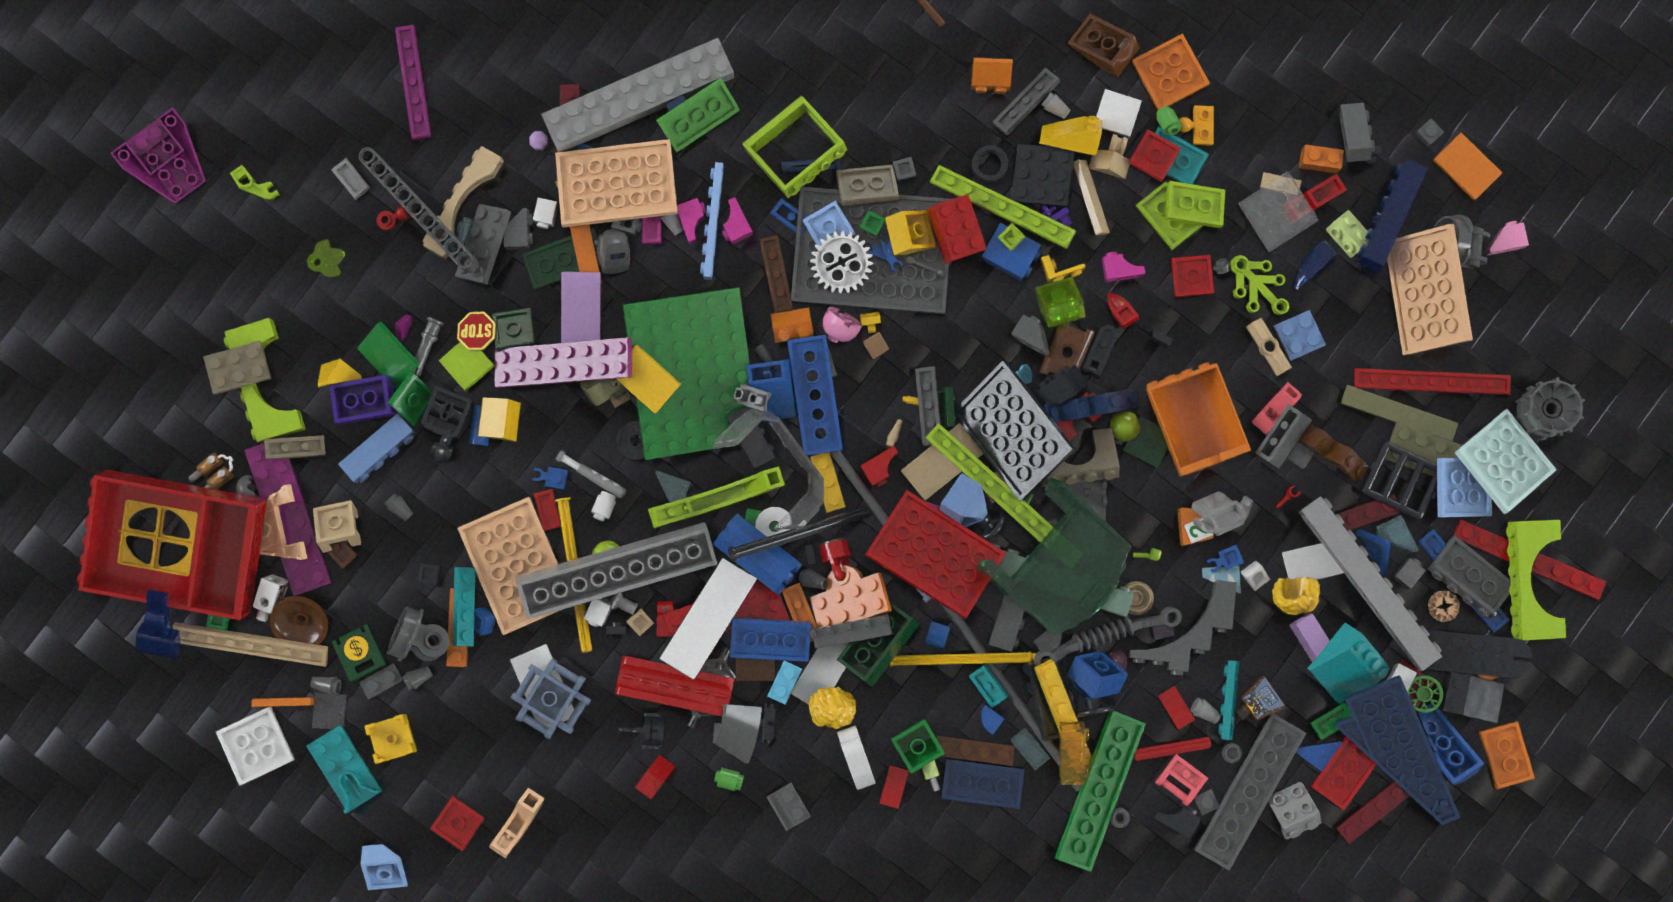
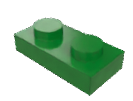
M1342 703L1310 724L1320 740H1323L1339 730L1334 722L1351 716L1347 705Z

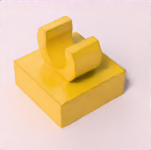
M879 312L860 314L861 325H867L868 333H876L875 324L881 323Z

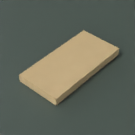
M960 423L949 431L975 457L979 458L983 455V452ZM933 445L901 470L925 501L962 472Z

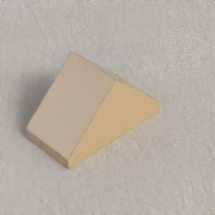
M1098 150L1096 156L1092 155L1089 169L1126 179L1130 160L1115 151Z

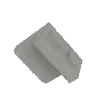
M1298 782L1271 795L1268 803L1281 824L1282 834L1285 839L1295 838L1301 832L1315 829L1321 824L1320 812L1303 783Z

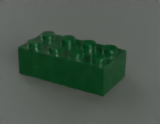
M890 601L892 611L880 615L888 614L892 634L849 642L836 659L871 687L874 686L920 625Z

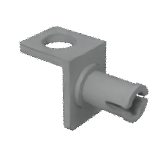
M623 592L613 594L611 601L614 602L611 609L615 610L618 607L631 615L635 613L638 607L637 603L624 598Z

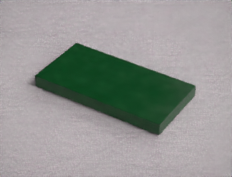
M593 227L591 228V233L594 242L598 240V238ZM572 235L521 254L535 291L560 282L562 271L579 272Z

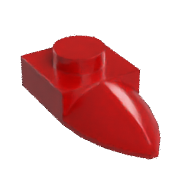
M1108 293V305L1112 311V316L1123 329L1139 320V315L1128 301L1117 294Z

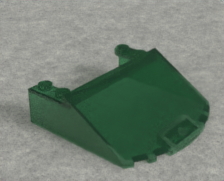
M1051 477L1045 485V494L1065 512L1057 524L1012 577L991 559L982 560L975 568L991 581L1001 593L1053 635H1058L1065 630L1077 627V624L1083 620H1088L1107 602L1120 582L1118 579L1122 570H1125L1127 565L1125 561L1127 552L1130 551V544L1063 481Z

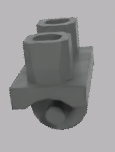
M741 384L740 388H736L734 393V399H737L736 403L760 411H767L768 399L771 397L770 392L745 384Z

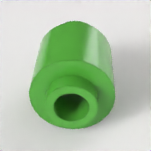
M1168 106L1160 108L1156 113V119L1166 135L1177 134L1182 124L1176 113Z
M722 767L721 771L717 770L714 782H717V787L740 791L744 775H741L738 771Z

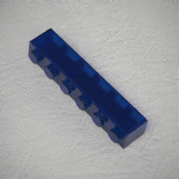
M1408 158L1403 164H1398L1394 172L1397 176L1395 180L1392 179L1387 187L1390 190L1388 196L1384 195L1381 200L1380 206H1382L1380 212H1376L1372 220L1375 224L1366 233L1365 238L1367 242L1365 245H1361L1357 253L1360 255L1358 263L1377 272L1382 269L1427 172V167Z

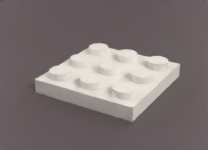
M267 707L216 731L239 786L295 760L272 707Z

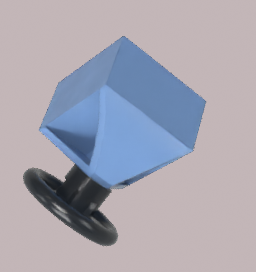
M962 473L940 505L942 513L964 527L973 525L971 531L977 534L978 527H982L984 532L983 535L979 536L985 540L995 536L1005 522V515L1001 510L992 509L987 511L982 485ZM998 521L996 527L992 531H990L994 523Z

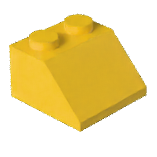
M927 210L901 211L885 218L894 255H907L936 248Z

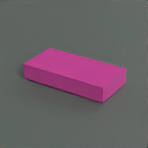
M661 216L642 218V244H662Z

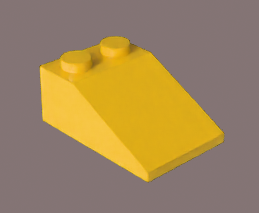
M1083 116L1043 125L1039 144L1096 156L1102 134L1103 120L1096 116Z

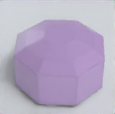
M535 131L529 137L530 145L535 150H544L548 146V137L542 131Z

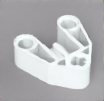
M856 725L838 731L840 744L857 790L876 784Z

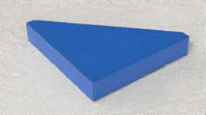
M1359 529L1356 531V535L1363 540L1366 545L1365 549L1372 561L1375 560L1380 568V574H1386L1391 542Z
M1343 742L1299 747L1296 754L1322 772Z

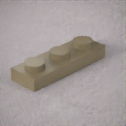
M324 435L264 440L266 460L326 455Z

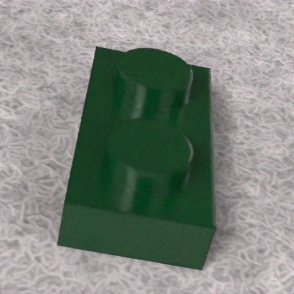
M953 387L938 389L942 427L955 426L956 418L954 413L955 396Z

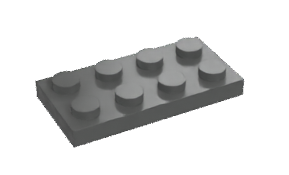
M482 204L478 205L465 247L478 260L479 266L474 273H466L458 266L455 277L488 284L511 211ZM470 259L465 261L464 266L470 263Z

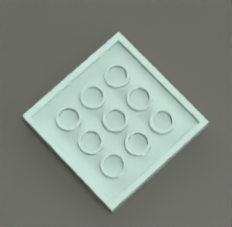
M1508 409L1501 412L1454 452L1504 514L1513 509L1556 471V468Z

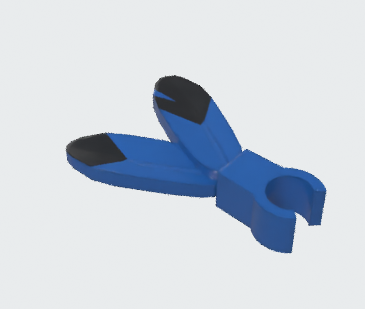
M882 229L880 233L882 248L872 243H865L863 247H870L867 253L887 260L891 270L896 273V269L893 268L894 264H899L901 268H903L901 261L892 255L889 233L886 229Z

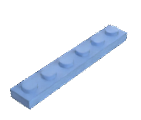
M715 162V168H711L710 179L714 180L713 187L709 186L708 198L712 199L711 206L707 205L706 217L710 218L709 224H705L704 236L708 237L707 243H703L702 255L706 256L705 262H701L700 274H704L703 277L706 280H712L723 180L724 165Z

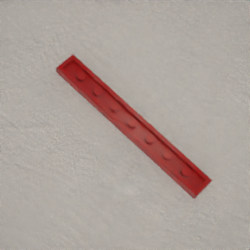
M1355 368L1354 387L1358 389L1510 395L1511 375Z

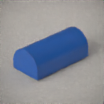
M781 198L770 215L797 233V227L792 222L795 221V218L798 219V210ZM780 208L789 213L787 219L777 213ZM805 225L802 227L800 235L806 230Z
M473 405L468 444L489 446L488 437L478 436L481 406Z

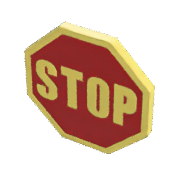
M469 312L458 323L457 339L468 350H484L495 339L496 323L485 312Z

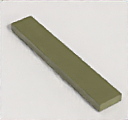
M1346 385L1340 403L1449 441H1453L1458 426L1457 422L1350 385Z

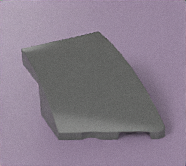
M723 704L722 723H714L713 743L740 759L741 762L749 763L757 740L762 707Z

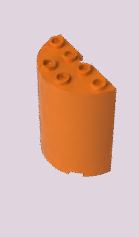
M1207 362L1199 365L1198 370L1193 371L1190 368L1176 376L1173 374L1159 382L1156 380L1146 384V392L1179 477L1203 470L1251 451L1217 363L1210 365Z

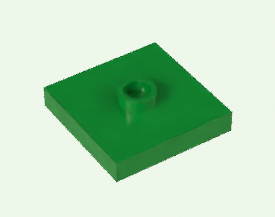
M410 372L387 403L410 425L415 426L425 413L433 391L414 373Z

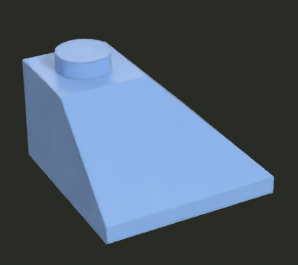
M383 844L362 846L361 868L368 890L406 887L408 885L402 861L398 855Z

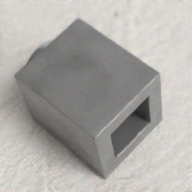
M1408 558L1398 568L1392 578L1404 588L1411 589L1426 570L1422 568L1423 564L1419 560Z

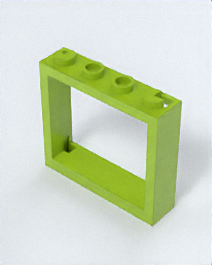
M800 96L743 143L746 152L787 198L797 194L801 187L806 183L812 182L817 174L825 171L834 160L841 158L845 151H847L844 141L803 96ZM804 113H807L835 145L785 185L756 152Z

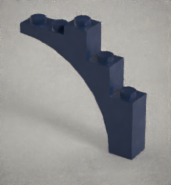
M1136 388L1068 400L1061 404L1042 405V407L1053 421L1057 423L1139 407Z

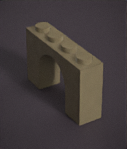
M1112 428L1092 430V443L1095 455L1089 462L1082 465H1071L1063 462L1041 483V487H1054L1062 484L1072 485L1078 482L1118 478L1120 466Z

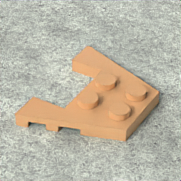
M291 484L282 486L279 491L271 494L268 498L260 554L304 560L307 559L304 541L290 545L286 543L278 507L279 505L295 501Z

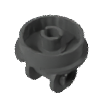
M1464 215L1445 216L1438 220L1433 228L1454 224L1461 268H1479L1480 265L1487 264L1488 259L1481 256L1483 240L1490 239V233L1483 231L1484 229L1481 227H1474L1471 220Z
M406 606L392 634L387 654L397 657V661L400 662L405 659L409 651H412L422 661L436 660L449 647L448 633L439 625L431 624L426 626L421 624L424 610L420 609L418 611Z

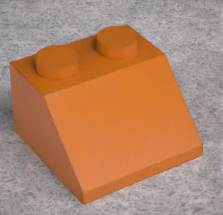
M974 58L971 90H975L977 93L995 91L997 94H1005L1006 91H1010L1013 59Z

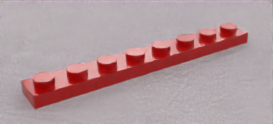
M1459 520L1453 536L1455 535L1467 545L1509 562L1507 553L1508 539L1466 521ZM1540 553L1537 554L1532 565L1531 572L1596 600L1600 599L1606 584L1604 580Z

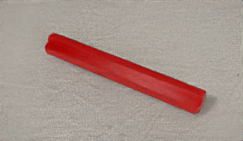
M1209 737L1140 748L1136 749L1134 758L1136 761L1208 749L1211 748V741Z

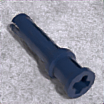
M817 159L782 161V173L802 172L808 166L794 168L792 166L811 165ZM834 160V164H830L825 171L840 170V160Z

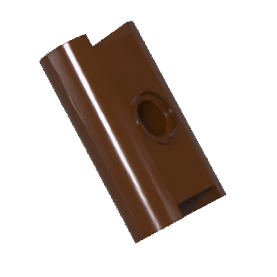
M1061 319L1049 346L1050 354L1048 357L1045 356L1039 373L1046 377L1048 373L1054 375L1066 365L1070 368L1075 364L1080 370L1095 333L1089 329L1086 332L1068 325L1070 321ZM1062 349H1070L1072 352L1071 357H1064Z

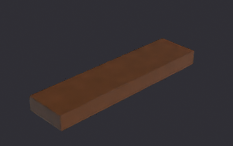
M778 235L761 238L759 241L774 312L780 313L794 310Z

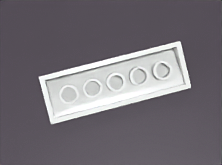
M722 558L660 659L694 680L757 578Z

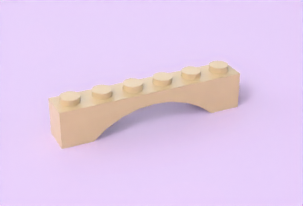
M482 146L474 152L471 165L464 169L461 182L456 183L452 191L454 194L451 199H447L444 203V210L441 216H437L453 234L455 233L457 213L462 202L477 186L495 178L504 162L502 157ZM427 233L423 239V246L446 260L448 255ZM446 233L441 234L440 239H443Z

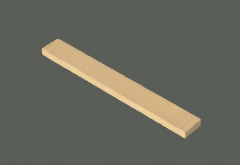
M177 622L173 624V643L324 667L328 664V646Z

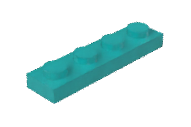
M454 567L453 646H474L475 568Z
M1228 660V665L1225 664L1224 676H1227L1226 684H1223L1222 695L1225 696V702L1221 705L1223 723L1219 725V735H1222L1221 739L1233 740L1240 663L1238 661Z

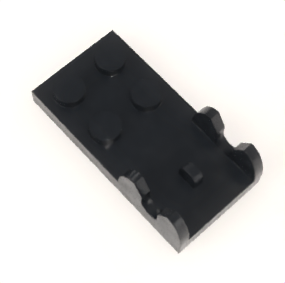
M1065 656L1056 661L1055 665L1073 711L1076 714L1071 681L1067 676L1069 671ZM1049 658L1041 660V664L1048 661ZM1034 662L1023 665L1024 673L1030 677V682H1027L1026 688L1034 697L1042 741L1059 738L1061 735L1034 669L1036 665Z

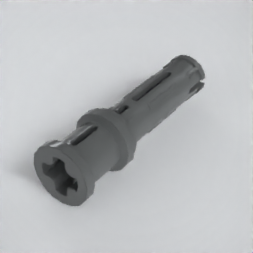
M430 317L427 318V326L424 332L421 333L423 338L415 355V359L420 365L413 373L419 376L433 342H436L438 339L439 329L444 325L443 322Z

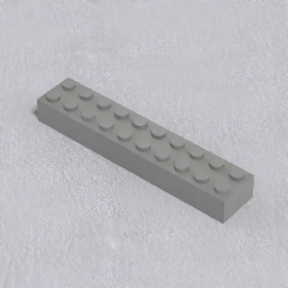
M716 38L542 113V118L557 151L564 152L666 108L668 103L681 95L685 99L689 98L719 78L723 82L733 79L734 71L719 39Z
M1320 496L1302 509L1299 514L1418 671L1425 670L1442 657L1440 654L1442 650L1436 642H1431L1428 639V631L1424 626H1419L1416 623L1417 617L1411 610H1406L1403 606L1405 601L1399 594H1394L1391 590L1393 586L1386 577H1381L1379 574L1380 568L1374 561H1369L1367 558L1369 554L1362 545L1359 547L1356 544L1355 540L1357 538L1350 529L1347 531L1344 528L1343 524L1345 522L1340 515H1334L1331 511V503L1326 498L1322 499Z
M705 522L519 575L516 576V583L526 617L531 619L717 565L708 528Z

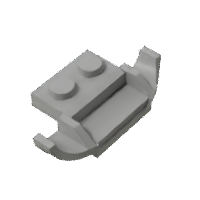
M1220 491L1193 502L1191 509L1203 517L1202 521L1194 518L1193 524L1196 528L1206 533H1215L1219 536L1244 524L1249 515L1253 500L1244 496L1239 503L1236 500L1232 501Z

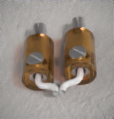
M213 452L196 466L198 470L189 476V480L194 482L202 475L207 477L224 463L221 459L223 457L229 460L230 469L223 466L206 480L208 484L205 486V488L220 489L234 477L231 472L233 469L232 457H226L223 454L218 455L216 452Z

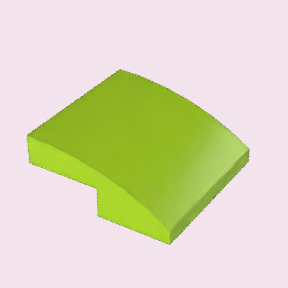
M461 342L439 360L465 391L494 367V364L481 350H468Z

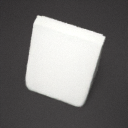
M1254 561L1241 571V574L1254 591L1270 580L1262 565L1257 561Z

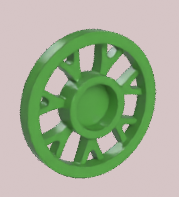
M1430 676L1415 677L1407 691L1408 695L1416 693L1417 698L1411 700V702L1414 701V709L1422 713L1434 711L1443 700V689L1440 683ZM1421 679H1427L1426 686H1421ZM1413 683L1419 686L1417 691L1411 688ZM1435 683L1437 688L1432 691L1429 686ZM1433 694L1439 695L1438 701L1432 699ZM1418 700L1422 702L1420 709L1415 707ZM1430 701L1433 707L1428 709L1425 702Z

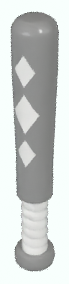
M561 450L556 457L558 462L562 461L576 469L578 473L618 498L624 497L626 493L624 487L586 465L578 463L565 455L564 451Z

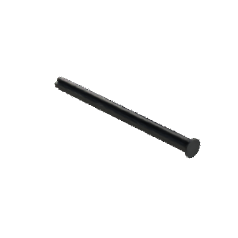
M864 506L737 547L730 546L728 547V554L730 559L735 562L738 558L870 517L872 511L869 506Z

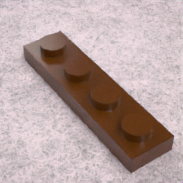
M936 736L945 752L942 755L943 757L1013 765L1015 746Z

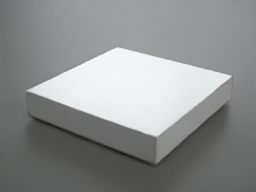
M1105 89L1096 116L1103 120L1102 129L1130 138L1142 101Z

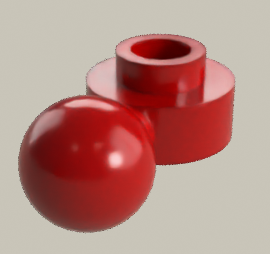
M403 206L397 208L396 213L390 211L379 213L377 224L381 229L390 231L396 227L398 220L406 221L411 215ZM385 217H388L389 220L385 224L383 220Z

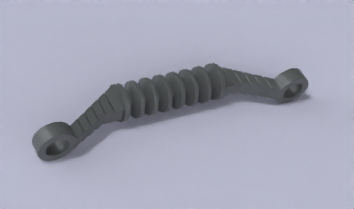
M1169 606L1164 608L1160 615L1130 619L1127 616V618H1123L1124 624L1120 619H1117L1116 625L1111 621L1109 628L1106 624L1102 625V631L1098 626L1095 627V634L1092 629H1088V636L1082 631L1080 633L1081 638L1074 634L1071 640L1053 652L1040 650L1035 655L1034 663L1036 666L1040 665L1041 659L1044 656H1049V660L1052 659L1056 662L1070 652L1077 651L1082 653L1083 646L1086 650H1090V643L1094 648H1097V641L1100 645H1104L1105 638L1108 643H1111V636L1117 641L1119 640V634L1122 638L1126 637V631L1131 636L1134 635V631L1148 626L1165 624L1169 627H1175L1181 621V613L1175 607ZM1174 612V619L1172 621H1168V614Z

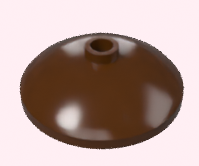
M290 596L280 600L274 606L272 614H270V627L278 639L319 645L328 632V619L323 609L314 601L301 596Z

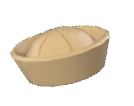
M1134 581L1124 586L1131 589V593L1134 594L1128 613L1141 615L1151 609L1154 595L1152 589L1147 584Z

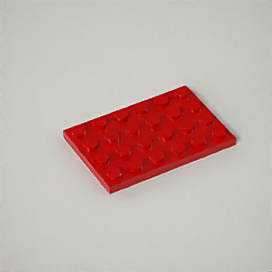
M906 490L865 556L964 619L967 618L1006 555L1001 549Z

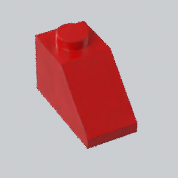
M659 755L635 788L652 799L676 766Z

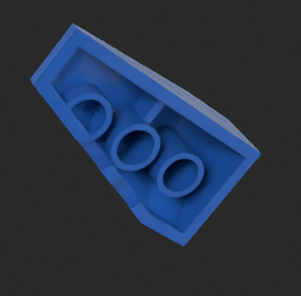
M1431 703L1427 705L1428 709L1433 707ZM1438 708L1428 713L1417 712L1439 768L1453 785L1463 783L1479 772L1484 764L1483 761Z

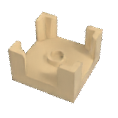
M351 500L313 508L316 542L323 553L332 551L329 544L348 540L351 546L361 545V538L356 530L355 523L358 513Z

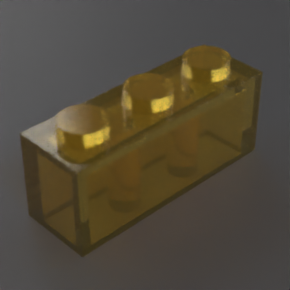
M1084 721L1060 722L1059 777L1061 785L1085 784V777H1089V767L1085 765V759H1089V748L1086 747V740H1089V729L1085 728Z

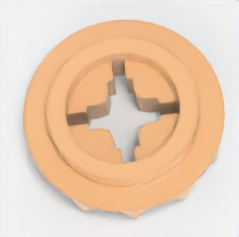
M1438 591L1429 599L1428 610L1437 621L1448 622L1454 619L1460 612V602L1457 596L1450 591ZM1442 601H1445L1446 604H1452V606L1446 609V612H1444V609L1437 608L1439 605H1442Z

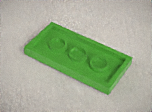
M719 78L656 121L667 139H670L674 150L678 152L740 111L723 80Z

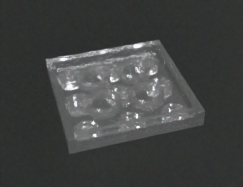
M1289 172L1282 174L1238 203L1268 252L1273 251L1319 221Z

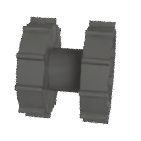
M1559 377L1545 383L1540 381L1536 383V387H1527V391L1522 397L1515 401L1518 403L1517 417L1515 419L1519 421L1527 434L1540 438V441L1546 440L1549 437H1560L1563 435V432L1567 434L1573 432L1572 428L1579 420L1584 419L1582 412L1585 399H1581L1580 394L1574 388L1575 384L1570 385L1560 381ZM1547 405L1552 406V408H1553V413H1552V414L1547 413V411H1546V406H1547Z

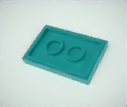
M1158 127L1155 134L1181 148L1166 176L1180 183L1193 184L1209 154L1175 135H1166L1162 128Z

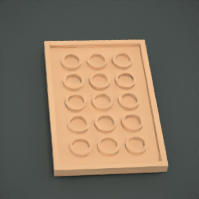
M670 139L555 153L562 227L678 214Z
M1447 224L1392 239L1388 248H1386L1402 354L1410 355L1473 340L1454 224Z
M530 497L458 527V531L503 635L558 612L555 611L527 619L516 583V576L558 564Z

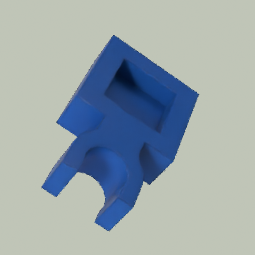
M548 467V471L544 472L539 468H534V471H539L541 476L539 478H532L533 481L540 482L545 480L546 487L565 490L568 470Z
M1237 545L1218 552L1220 558L1207 560L1208 563L1212 561L1217 563V567L1211 569V572L1217 571L1222 565L1228 570L1244 563Z

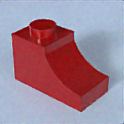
M895 446L861 465V469L872 487L877 485L879 488L888 482V465L898 454Z

